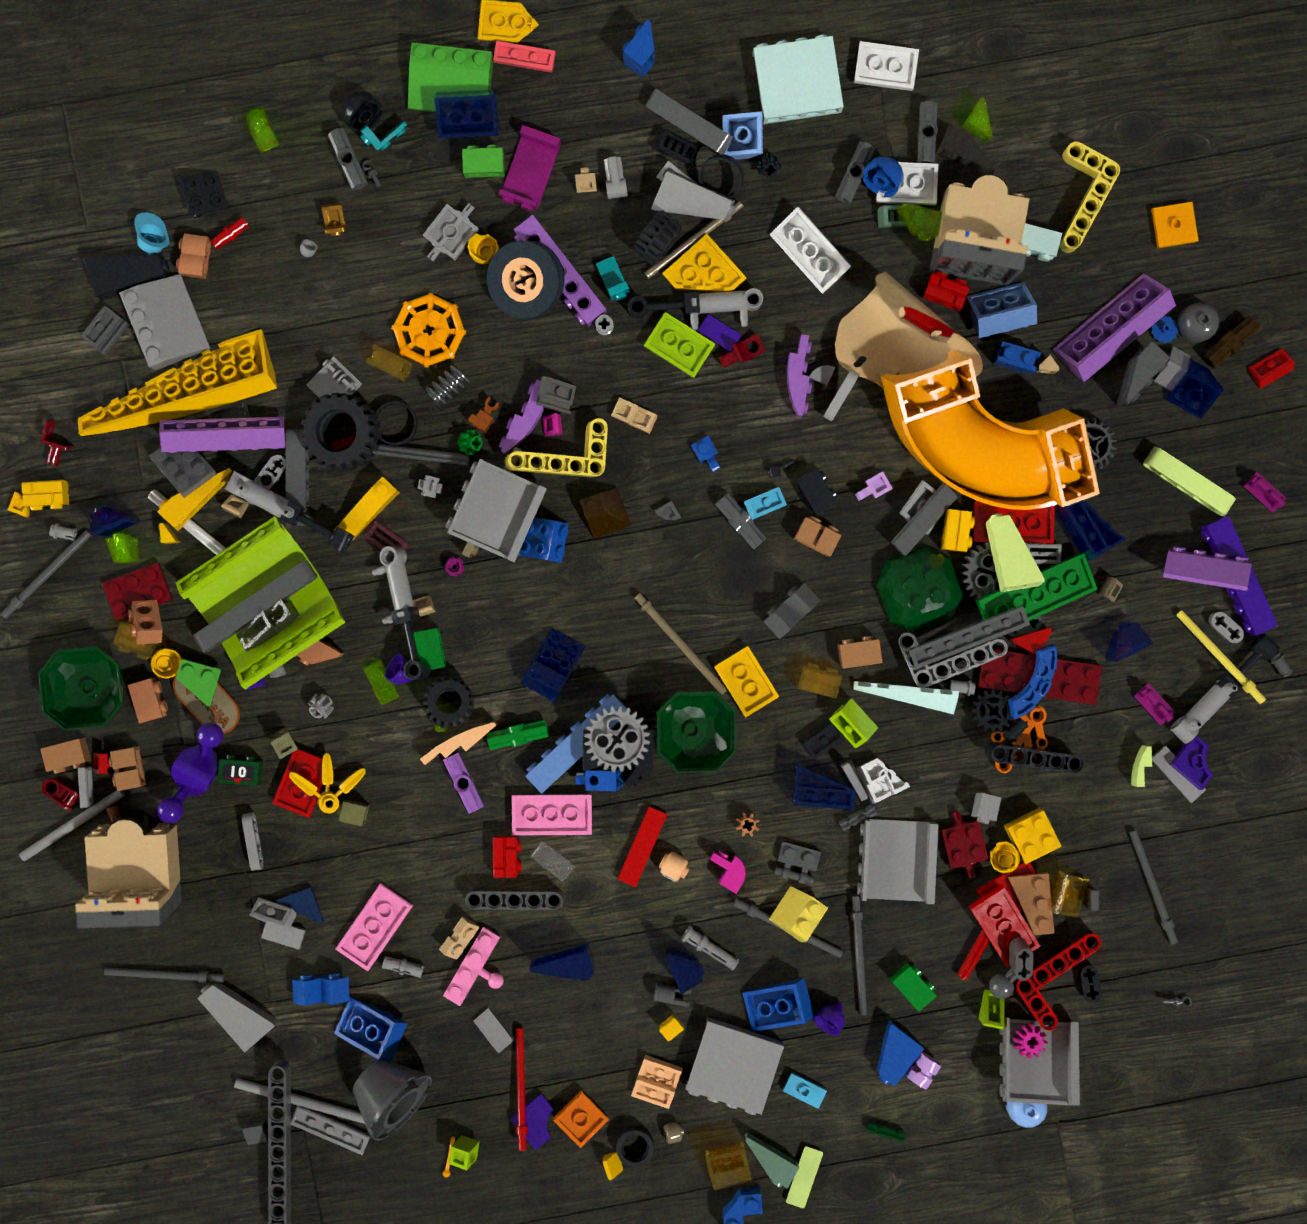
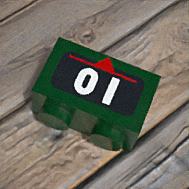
M226 755L225 758L219 759L217 783L259 786L262 784L263 760H258L257 756H246L245 759H238V755Z

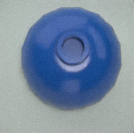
M876 157L863 170V181L866 186L876 194H878V191L885 193L884 197L894 196L900 189L904 179L902 167L891 157Z

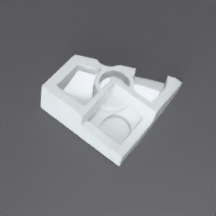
M878 758L856 767L872 804L910 787L907 782H903L897 777L893 770L886 768L885 764Z

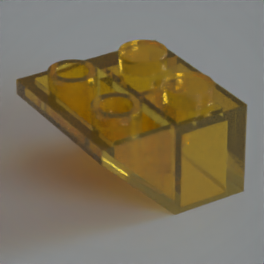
M744 1142L705 1151L714 1191L753 1182Z

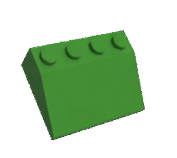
M412 43L409 62L408 109L487 118L493 69L492 52Z

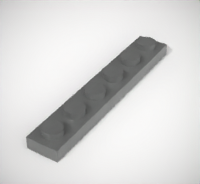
M1020 605L912 647L908 651L915 668L918 669L1029 626L1030 623L1024 607Z

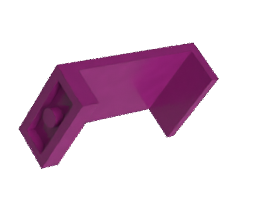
M522 125L520 131L521 139L503 189L499 190V196L507 204L513 205V203H517L527 211H532V209L538 211L561 146V140L558 137Z

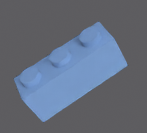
M1024 282L966 296L972 324L979 338L1037 324V304Z

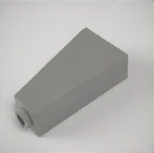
M667 171L651 209L726 220L728 216L732 217L736 206L733 205L735 200L672 171Z
M216 982L213 985L208 983L200 990L202 995L197 998L244 1052L279 1022L275 1017L220 982Z

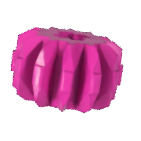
M1029 1023L1027 1027L1024 1024L1021 1025V1032L1015 1030L1018 1037L1012 1038L1014 1042H1017L1014 1048L1019 1050L1021 1056L1026 1055L1027 1058L1031 1059L1033 1055L1039 1057V1050L1045 1052L1042 1046L1048 1044V1041L1044 1040L1047 1035L1045 1032H1041V1027H1034V1024Z

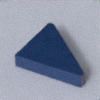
M312 887L276 900L278 904L292 908L295 912L314 921L324 922Z

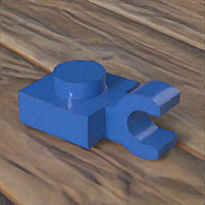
M709 436L691 445L700 463L706 461L712 472L720 469L713 457L718 452Z

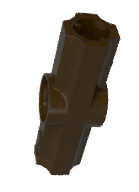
M1247 316L1236 327L1227 331L1211 349L1204 353L1202 356L1204 362L1214 369L1229 355L1231 356L1244 346V342L1260 329L1257 321Z

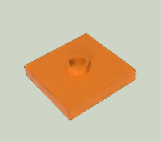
M582 1090L553 1117V1121L580 1148L609 1120Z

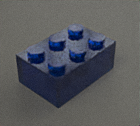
M497 90L436 93L434 100L438 138L499 135Z

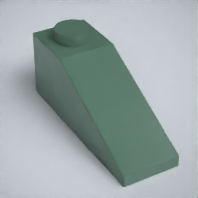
M746 1132L745 1141L769 1178L772 1179L771 1182L778 1187L784 1186L788 1188L799 1170L798 1161Z

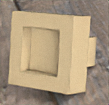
M589 167L581 168V174L575 175L577 193L597 191L595 173H589Z

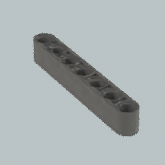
M307 560L300 562L193 635V638L203 653L211 651L313 582L318 577Z

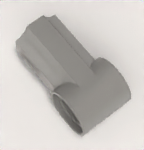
M615 156L604 159L608 199L628 196L626 180L623 177L621 157Z

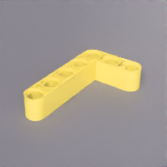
M1073 142L1064 150L1063 160L1094 179L1061 238L1060 248L1065 253H1071L1081 245L1120 173V166L1115 161L1080 142ZM1070 150H1075L1078 153V157H1073L1070 154ZM1087 159H1092L1095 162V167L1090 166L1087 163ZM1106 168L1112 171V176H1108L1105 173ZM1095 186H1100L1103 189V194L1096 192ZM1086 203L1091 204L1094 210L1088 211ZM1076 221L1083 222L1084 229L1078 228ZM1067 238L1073 239L1075 245L1069 246L1066 241Z
M597 418L587 424L584 457L515 451L507 455L505 465L513 471L581 477L599 476L605 470L607 423L603 419ZM594 423H598L600 425V433L594 432ZM593 443L599 445L598 453L592 451L591 446ZM512 456H517L520 459L519 466L512 465ZM533 457L537 458L540 462L538 468H534L531 465ZM552 459H556L559 462L557 470L551 467ZM572 461H576L579 465L576 472L570 467ZM592 462L598 466L597 473H593L590 470Z

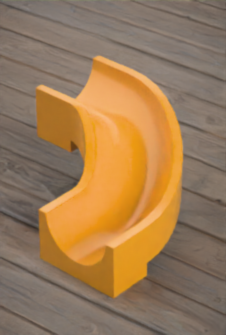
M955 350L947 352L948 358L934 367L909 374L892 375L886 373L880 376L889 414L902 443L925 469L961 494L988 505L1019 510L1039 509L1056 504L1064 507L1100 494L1084 418L1064 408L1022 423L1006 422L993 417L982 407L977 399L980 397L972 359Z

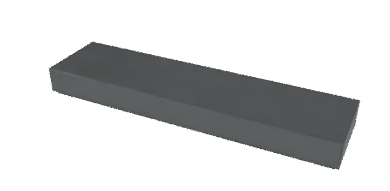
M942 483L891 541L894 547L902 555L906 556L958 498L947 484Z

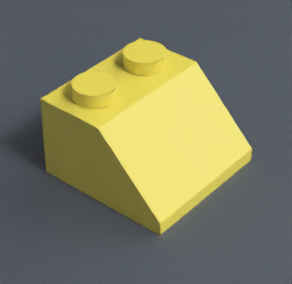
M790 886L769 920L798 941L807 942L828 907L812 896Z

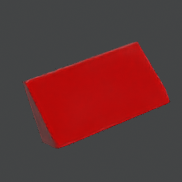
M1282 348L1252 365L1248 370L1257 386L1261 389L1294 369L1295 361Z

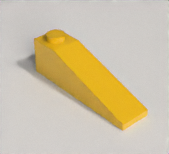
M228 468L216 474L185 498L179 493L169 500H164L159 505L160 509L157 512L179 531L230 480L233 474L232 470Z
M382 476L337 527L353 534L354 540L400 491L387 478Z

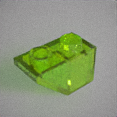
M264 107L251 110L246 115L250 133L260 152L262 153L278 146L277 135Z
M125 533L112 534V538H106V544L114 563L140 562L138 538H132L131 534Z

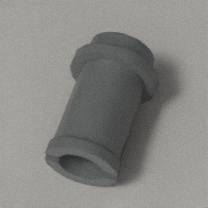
M1278 651L1270 659L1269 663L1276 667L1282 678H1285L1293 672V669L1283 658L1284 654Z

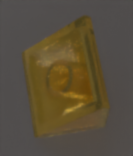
M1059 870L1051 896L1052 912L1078 917L1089 879Z

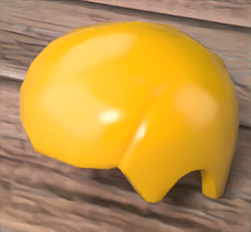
M476 233L469 239L468 250L475 262L489 264L499 250L497 240L489 234L479 235Z
M169 648L157 651L152 656L150 662L152 672L158 677L165 679L176 676L182 659L175 650Z
M1007 841L998 842L994 849L990 851V863L998 872L1010 873L1018 867L1020 853L1013 844Z

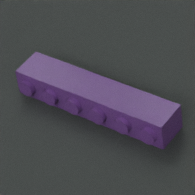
M284 417L160 421L159 433L162 452L285 448Z

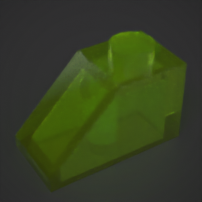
M909 203L898 206L897 211L911 235L918 236V239L922 241H930V239L938 236L942 212Z

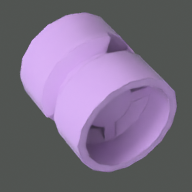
M922 1051L914 1061L915 1065H911L905 1075L912 1082L927 1090L933 1081L932 1075H936L942 1065Z

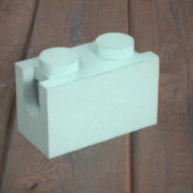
M1025 223L1022 245L1028 246L1026 256L1034 255L1039 260L1046 262L1053 260L1057 256L1062 233Z

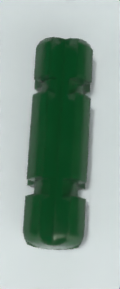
M869 1121L867 1124L868 1133H877L878 1136L891 1140L894 1138L896 1139L895 1141L901 1143L905 1140L906 1133L903 1130H895V1128L883 1124L877 1125L873 1121Z

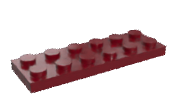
M993 649V651H995V652H1001V651H1002V650ZM983 650L981 660L985 657V652ZM1007 651L1002 657L980 665L977 687L1020 693L1027 686L1033 675L1036 656ZM1057 659V668L1054 670L1051 680L1052 685L1045 697L1096 705L1102 666Z

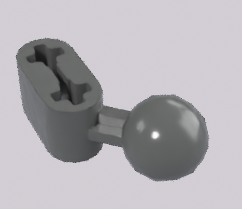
M1017 937L1010 942L1009 963L1011 969L1006 974H996L989 981V990L996 998H1008L1014 991V982L1017 979L1027 980L1033 974V952L1027 941L1022 937Z

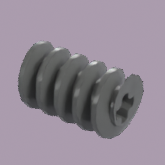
M451 365V373L445 370V378L437 377L439 384L433 381V389L428 386L426 387L428 395L440 408V401L444 404L447 403L445 396L453 398L451 391L458 393L457 386L465 387L463 380L470 383L458 367L456 368Z

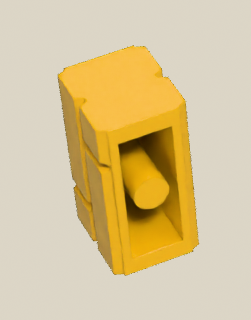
M65 480L22 482L23 506L30 507L31 511L43 510V506H50V509H63V505H69L68 482Z
M952 509L945 511L941 543L942 550L967 552V549L971 548L972 537L969 536V533L975 523V517H972V512Z

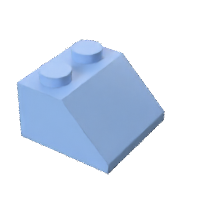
M762 112L722 115L723 131L733 136L724 153L725 155H729L734 159H748L763 154Z

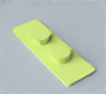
M807 1146L804 1147L799 1161V1170L793 1178L786 1203L805 1208L823 1156L822 1151Z

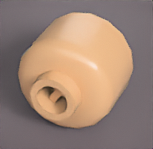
M676 852L666 853L659 865L661 874L675 882L680 878L684 879L690 869L687 867L688 860Z

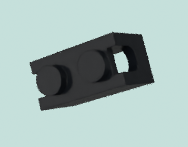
M817 468L795 481L814 516L837 503L835 491L832 488H828L825 483L828 481L822 470L818 471Z

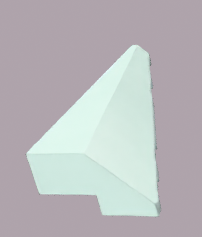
M857 681L853 683L854 690L954 714L959 696V691Z

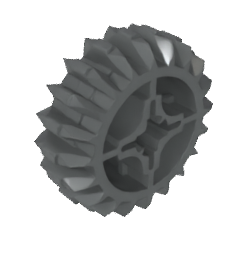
M1084 418L1086 429H1092L1100 435L1093 437L1087 432L1089 442L1096 440L1092 444L1093 446H1090L1094 469L1096 467L1102 469L1103 464L1107 465L1110 463L1108 458L1114 457V454L1110 452L1116 450V447L1111 446V443H1115L1117 440L1110 437L1114 434V431L1108 433L1107 430L1110 426L1102 427V420L1096 424V418H1091L1090 422L1088 418ZM1103 441V451L1099 456L1098 445Z

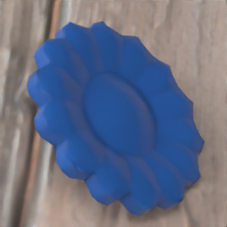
M1163 316L1151 326V334L1158 342L1165 344L1176 338L1178 325L1171 317Z

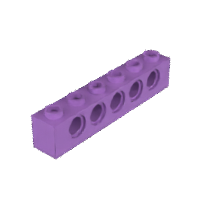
M533 215L514 229L516 241H527L532 237H538L540 239L539 243L546 245L557 255L565 271L562 293L565 298L563 301L569 309L574 308L577 312L575 317L582 325L585 323L589 327L596 322L600 315L607 313L600 300ZM569 284L577 286V289L572 293L566 291V287ZM582 299L589 302L588 307L580 308L578 306L579 301Z

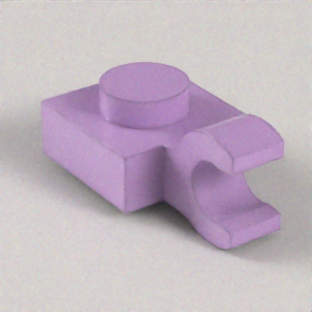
M881 472L865 481L867 487L856 493L855 496L858 501L870 494L875 499L893 488L884 472Z

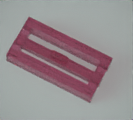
M377 521L365 536L367 540L380 549L385 548V546L372 538V534L382 539L391 547H399L377 532L375 529L378 527L401 543V548L404 550L409 546L407 542Z

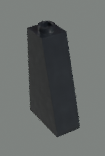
M159 255L83 258L95 296L101 300L119 295L120 292L137 285L169 277V264L166 259Z
M583 729V770L600 767L597 766L598 759L591 760L594 753H587L591 746L584 745L585 742L590 741V738L584 737V734L591 732L588 729ZM622 729L617 736L612 735L614 740L606 750V754L610 753L617 742L622 743L621 736L626 729ZM644 729V732L650 733L649 736L645 737L646 740L650 741V744H644V747L648 749V752L655 751L656 729ZM633 731L627 732V741H636L637 734ZM599 736L597 742L600 746H607L609 740L606 736ZM616 748L614 756L616 758H623L625 756L624 749Z

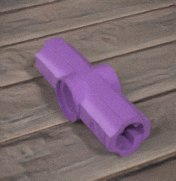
M458 752L443 759L454 782V788L458 791L468 814L484 807L483 801L474 785L473 778L469 774L460 753ZM460 778L468 780L469 786L467 788H462L459 785Z

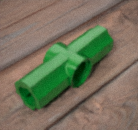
M545 720L529 724H517L509 726L504 730L487 733L490 750L507 746H519L532 740L549 737Z

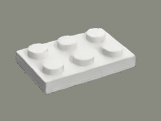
M860 41L854 83L913 91L919 49Z
M898 162L904 173V179L898 192L892 197H884L885 193L880 191L876 194V203L936 205L938 164Z

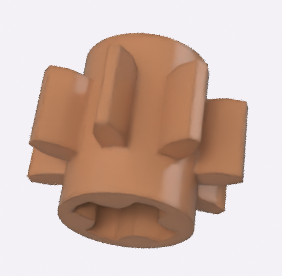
M743 812L741 819L736 818L740 823L736 830L742 829V836L750 833L752 837L754 830H760L756 826V823L760 822V820L753 819V812L750 816H746ZM745 820L753 822L750 825V829H747L746 826L742 827L745 824Z

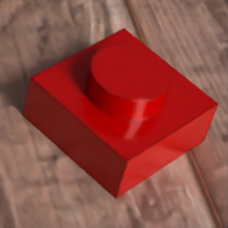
M94 752L93 772L107 774V769L110 767L108 754Z

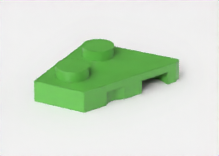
M181 659L176 679L210 707L221 669Z

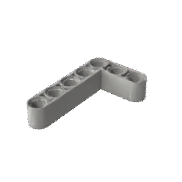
M904 632L899 637V646L913 679L922 688L1002 657L1008 650L1004 639L995 638L916 669L914 664L910 662L911 656L908 649L919 645L916 636L912 632ZM903 637H912L913 644L911 646L903 645ZM994 643H1003L1004 649L1001 652L993 651ZM983 650L985 657L982 660L975 659V651ZM957 658H964L967 661L966 665L962 668L955 665ZM945 665L948 668V672L945 675H939L936 672L938 666ZM920 673L928 674L929 680L926 683H921L918 680Z

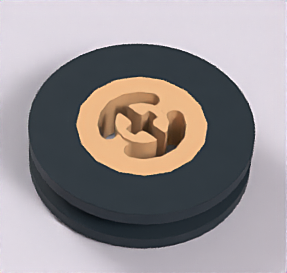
M516 241L503 246L493 256L488 267L487 285L491 298L504 313L512 317L526 319L546 314L558 303L564 289V271L559 258L549 247L536 241ZM526 265L530 267L532 270H527ZM536 275V277L527 279L526 283L516 285V282L525 280L526 276ZM519 289H524L526 293H523Z

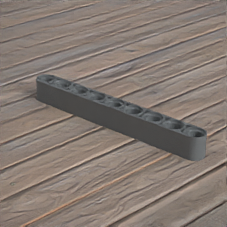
M286 1060L276 1061L268 1073L269 1224H291V1067ZM276 1069H281L283 1071V1075L278 1074L276 1072ZM276 1088H280L284 1094L277 1093ZM276 1108L282 1109L283 1114L278 1113ZM276 1128H281L284 1133L277 1132ZM276 1147L282 1148L284 1152H278ZM276 1167H281L284 1172H279ZM276 1186L282 1187L284 1191L277 1190ZM276 1206H281L283 1211L278 1210Z

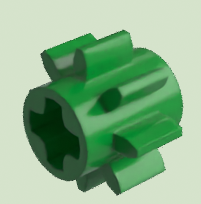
M467 429L466 433H461L458 439V444L461 447L460 451L466 452L469 455H474V451L480 452L483 443L480 437L481 434Z

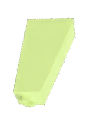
M992 515L985 524L1000 592L1040 586L1044 582V577L1010 515Z

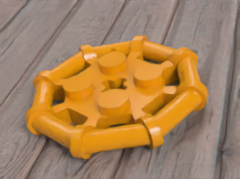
M430 292L428 295L408 302L404 301V305L394 325L391 327L399 345L401 356H406L428 368L429 365L450 358L453 359L463 336L466 335V330H464L458 312V306ZM428 303V309L417 313L414 310L415 307ZM434 304L446 309L445 313L441 314L433 310ZM410 312L413 317L410 320L409 326H404L403 323ZM452 316L456 329L449 328L448 317ZM427 325L434 327L435 330L432 331V335L424 333ZM402 332H409L412 342L408 345ZM450 334L455 335L450 347L448 348L445 345L447 338ZM416 346L425 350L424 356L412 351L413 348ZM442 348L444 351L434 356L430 354L431 351Z

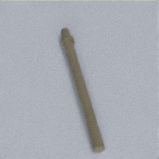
M639 593L635 600L642 606L641 609L645 610L708 681L723 695L727 691L725 686L652 607V602L650 600L647 601Z

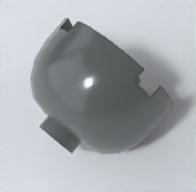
M1202 302L1188 305L1180 312L1177 318V325L1182 334L1181 336L1192 343H1201L1210 339L1219 328L1220 322L1215 308Z

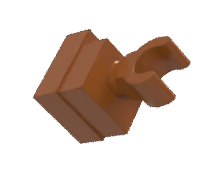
M490 397L485 401L484 410H480L476 416L472 414L468 419L471 425L485 434L494 421L490 414L499 408V403H496L494 407L488 405L491 401Z

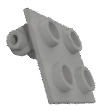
M334 356L330 361L327 359L322 364L324 367L306 384L320 399L321 396L331 395L332 393L352 395L362 385Z

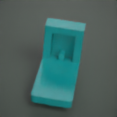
M401 121L380 140L365 125L359 130L362 133L360 138L367 146L371 144L375 150H384L391 144L389 141L394 136L399 137L406 131L404 127L407 126V123Z
M612 256L598 262L596 266L611 301L614 299L618 301L627 297L629 287L626 281H624L615 257Z

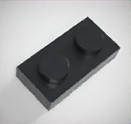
M831 722L802 744L815 760L845 739V736Z

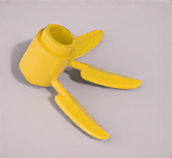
M325 753L322 761V784L326 785V791L319 794L317 792L318 788L295 772H290L289 777L309 796L316 795L320 809L324 813L330 814L339 807L337 797L342 792L347 794L363 778L366 770L365 768L357 770L340 784V790L334 793L330 791V785L333 784L332 760L329 753ZM328 800L333 801L330 805H325Z

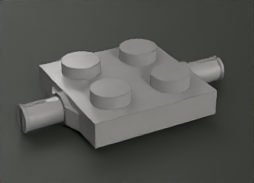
M470 203L466 205L462 212L454 210L446 204L423 234V237L434 246L429 255H427L433 262L440 252L448 255L455 261L468 245L469 239L479 231V228L471 223L468 218L475 209Z

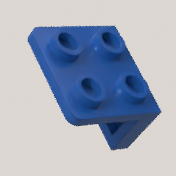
M534 518L518 555L562 563L569 524Z

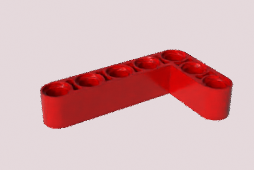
M1093 933L1084 934L1034 967L1033 974L1029 979H1017L1015 981V990L1043 1029L1047 1031L1054 1030L1058 1025V1019L1039 989L1098 951L1101 947V939L1098 935ZM1089 937H1093L1096 941L1095 946L1092 948L1086 945V940ZM1072 948L1079 950V956L1076 959H1072L1069 955ZM1055 959H1060L1063 963L1062 968L1059 970L1053 968V961ZM1039 970H1044L1046 973V978L1042 981H1038L1036 978V973ZM1022 981L1029 982L1030 987L1026 992H1022L1019 988ZM1034 998H1039L1041 1001V1006L1037 1009H1033L1031 1006V1001ZM1047 1015H1050L1053 1019L1052 1024L1049 1026L1043 1024V1018Z

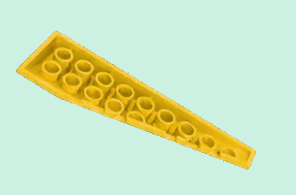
M262 329L225 340L218 344V349L213 351L208 349L202 352L203 356L193 361L189 359L184 362L182 367L178 369L172 368L145 382L146 386L138 390L134 388L128 391L129 395L121 399L117 397L111 400L108 406L104 408L100 406L79 417V435L100 434L172 420L277 389L275 372Z

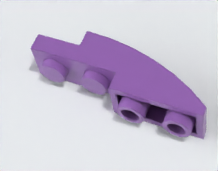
M801 334L797 354L789 353L787 362L788 392L792 407L798 418H801L803 413L807 414L809 402H806V395L810 394L812 389V382H809L810 376L802 375V373L807 371L808 361H805L806 353H810L812 342L808 341L809 335Z
M536 379L535 384L531 383L528 391L530 395L529 401L524 402L521 410L523 417L517 414L514 415V418L510 417L506 429H509L506 437H502L499 446L502 448V453L508 454L515 447L519 446L532 432L541 418L545 407L536 405L540 397L538 396L540 380Z

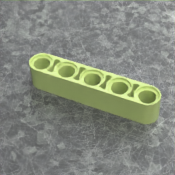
M1153 447L1143 462L1146 468L1220 516L1225 517L1236 500L1234 496L1158 447Z

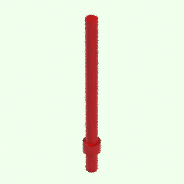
M516 1028L518 1111L516 1134L518 1135V1150L525 1151L528 1125H526L524 1029Z

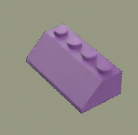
M1177 546L1169 549L1163 577L1247 591L1252 562L1248 561L1247 557L1236 556L1235 559L1227 558V554L1215 553V556L1207 555V551L1203 550L1187 552L1186 548Z

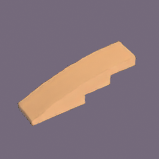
M494 721L457 734L435 747L420 760L426 765L439 753L447 758L460 746L467 751L498 724Z

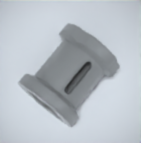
M600 315L596 319L595 325L599 334L605 336L613 331V320L608 315ZM603 321H607V324L610 326L602 329L601 324H603Z

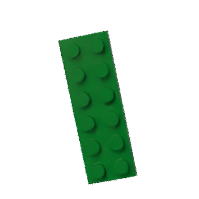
M1079 553L1041 570L1044 582L1038 587L1000 592L999 589L977 599L976 602L983 620L1022 605L1030 621L1098 590L1085 554Z

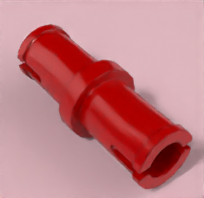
M240 217L229 227L225 226L222 232L210 239V242L218 251L229 241L236 240L235 237L249 228V226Z

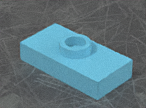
M779 487L744 501L752 520L787 505Z
M790 1072L782 1088L783 1092L818 1109L827 1092L826 1088L793 1072Z

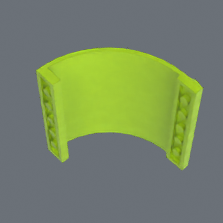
M276 516L176 582L180 596L184 600L189 598L207 623L210 624L304 560L309 562L318 577L313 582L221 643L230 657L239 683L244 689L255 684L345 623L333 596L299 544Z

